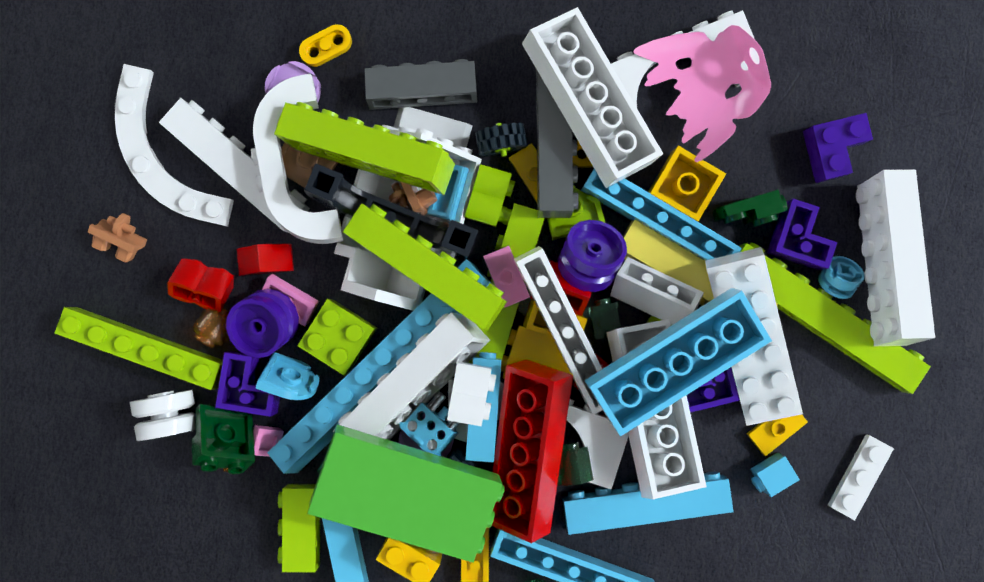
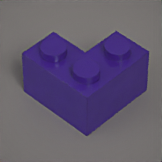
M867 113L814 125L803 131L815 183L841 178L853 173L847 148L859 146L873 140Z
M796 199L787 200V211L779 214L767 253L816 270L829 269L837 242L811 234L819 207Z
M224 352L215 408L269 417L278 413L280 397L256 389L257 382L255 380L259 358L247 356L242 352Z
M732 367L686 395L690 413L740 400Z

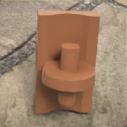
M398 182L391 185L394 193L388 197L390 202L400 204L401 207L406 209L409 208L408 200L413 212H418L421 215L427 214L426 208L438 200L434 192L425 189L418 191L417 187L402 182L400 183L403 189H401Z
M125 213L119 215L118 218L109 216L107 220L102 219L97 225L91 224L88 229V233L93 235V248L107 251L110 249L111 244L116 245L118 248L115 257L123 262L133 260L137 251L145 247L147 239L134 233L136 227L129 224L130 216Z

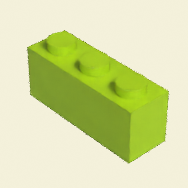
M287 484L282 489V492H279L278 507L282 508V519H279L278 535L282 536V547L278 549V563L282 564V572H316L320 566V517L307 514L309 502L316 484Z

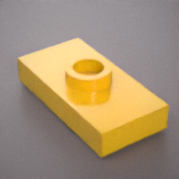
M531 143L525 149L509 157V160L538 204L537 150Z
M801 414L762 422L750 430L747 435L761 453L767 456L808 421Z

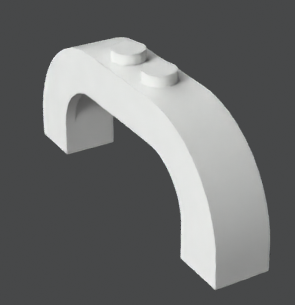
M312 75L295 76L273 87L264 96L257 108L253 123L255 148L251 149L254 165H259L260 175L256 176L259 192H264L266 203L272 215L291 235L303 241L316 244L341 242L344 239L337 209L317 213L307 212L295 206L290 197L280 138L274 135L285 102L296 105L297 102H302L312 106L313 109L319 108Z

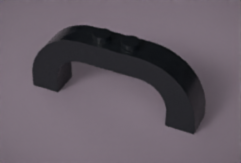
M316 163L304 189L305 193L316 202L331 210L337 209L339 214L352 219L361 204L369 208L372 204H375L387 213L384 218L391 223H394L397 219L410 228L408 234L413 238L417 239L420 235L433 244L431 250L439 254L444 251L453 258L466 259L478 233V230L457 221L441 222L367 193L345 181L343 174Z

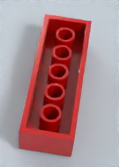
M526 359L506 365L493 473L499 474L502 485H504V493L501 501H496L493 508L495 516L492 526L532 544L548 535L551 531L573 375Z

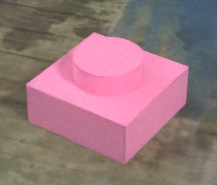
M255 425L253 430L255 455L270 457L267 452L282 439L284 431L280 428Z

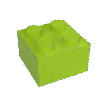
M327 299L299 342L298 347L345 376L350 373L378 328L333 299Z

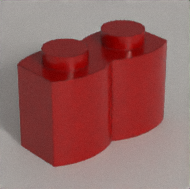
M181 259L167 282L168 295L183 302L195 303L207 310L221 312L234 288V276L223 268L207 267L195 259Z

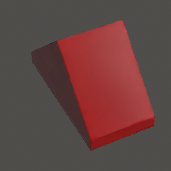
M257 244L237 249L239 276L294 271L292 244Z

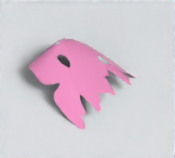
M731 25L723 32H720L714 41H711L704 32H690L656 39L634 49V54L659 64L647 74L648 80L645 86L658 84L669 79L677 80L674 88L680 90L681 94L669 108L666 115H678L680 119L687 120L683 128L684 136L682 137V143H686L692 137L708 128L706 136L697 145V148L701 151L694 159L695 162L703 160L725 143L736 130L733 119L750 117L758 110L770 93L771 81L763 50L753 37L736 25ZM751 47L759 55V64H756L750 56ZM691 58L692 64L689 68L683 70L677 68L675 64L677 60ZM743 61H745V63L747 64L748 70H743L741 68V63ZM732 84H740L742 90L736 96L726 99L725 92Z

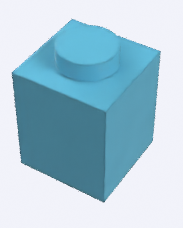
M778 452L750 469L754 475L751 480L760 493L764 491L770 497L800 480L786 456Z

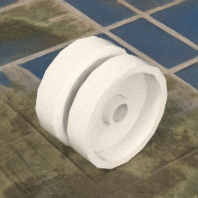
M187 390L176 393L168 391L148 395V398L131 401L132 416L136 418L151 416V420L137 423L134 426L136 440L155 439L195 430V413L178 414V410L190 408L195 404L193 391Z

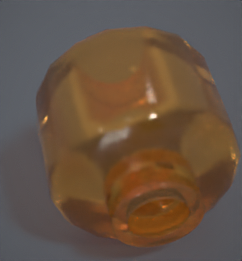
M223 308L221 312L213 309H204L193 325L194 338L212 349L214 346H222L229 337L226 329L229 312Z

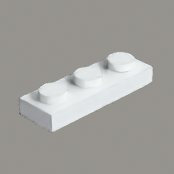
M866 434L831 497L828 506L855 520L894 448Z

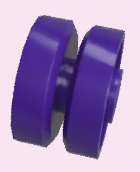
M586 220L578 222L571 227L558 257V269L562 277L575 288L589 292L605 290L613 283L627 254L626 242L620 232L602 221Z
M267 288L254 292L234 305L227 316L226 329L230 341L239 351L255 358L267 357L294 337L298 330L299 316L296 306L288 296L278 290Z

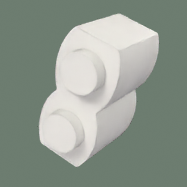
M457 362L447 417L448 421L482 426L483 420H489L491 403H487L486 398L488 391L494 392L496 375L491 374L492 367Z

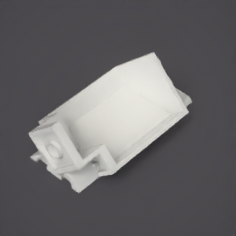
M411 107L399 108L394 127L382 125L389 129L391 134L399 136L400 132L416 137V141L426 144L427 140L437 142L443 145L442 149L449 153V157L455 165L464 166L469 169L455 221L463 224L482 160L472 155L471 149L466 148L472 125ZM358 169L354 182L355 187L389 201L388 197L394 193L392 184L398 182L401 189H403L399 181ZM407 200V202H408V204H409V208H408V209L411 210V211H413V209H412V207H411L409 201ZM428 214L423 215L441 222H450V220L430 216ZM345 216L342 224L344 241L337 242L334 254L350 258L341 290L414 311L422 303L426 289L343 233L351 220Z

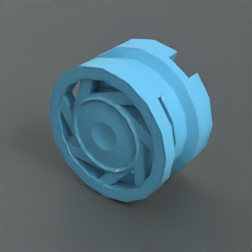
M835 256L832 258L829 269L821 271L818 281L821 287L830 295L840 299H847L854 294L857 287L863 282L864 272L853 260L843 256Z

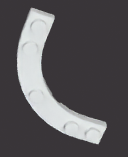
M124 64L115 103V125L119 146L130 171L151 196L171 210L201 221L228 226L234 200L202 193L185 186L169 175L157 159L153 149L150 148L146 136V105L154 72Z

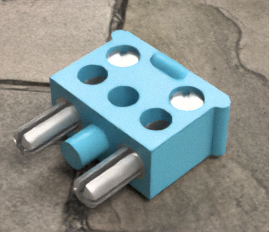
M438 392L429 403H421L405 422L399 424L400 428L421 449L438 456H442L441 453L459 434L455 429L460 424L459 422H447L445 420L448 417L449 411L445 406L439 413L435 411L446 399L442 392ZM423 413H425V419H424V420L422 419ZM433 422H435V428H434V429H432V423H433ZM443 431L445 432L444 439L441 436Z

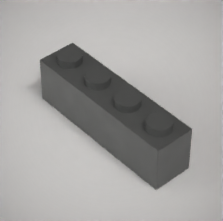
M458 59L450 63L430 61L422 65L402 63L399 66L393 67L375 65L372 68H365L366 101L369 110L477 103L475 63L466 59Z

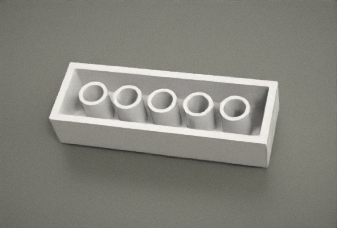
M578 7L530 29L522 45L605 188L651 165L663 155Z
M882 170L858 185L856 200L860 206L859 227L863 235L862 254L865 257L866 264L864 278L868 284L869 293L867 306L871 312L872 321L870 334L873 338L874 346H907L935 338L916 170Z
M759 247L706 260L705 264L713 297H718L730 288L742 290L772 340L732 366L746 425L803 414L762 248Z
M453 312L444 314L435 323L437 327L430 334L426 333L421 336L416 342L417 347L410 354L406 353L396 362L397 367L391 373L384 374L377 381L378 386L372 392L364 394L358 400V406L352 412H347L339 419V425L390 440L401 430L399 426L401 422H405L421 403H428L455 376L457 362L468 363L490 339L474 322L464 315Z
M670 320L650 322L607 332L612 361L615 362L670 327ZM687 396L679 399L628 432L642 498L657 499L707 487Z

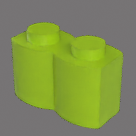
M480 164L465 218L496 227L497 222L503 223L507 207L502 205L505 196L511 197L515 181L510 180L512 174Z

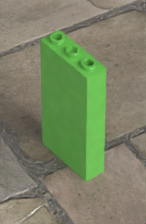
M337 424L309 502L307 514L474 562L476 554H481L484 548L485 537L483 535L486 527L490 528L492 526L495 516L493 508L496 501L500 502L502 499L504 485H502L501 478L497 473Z

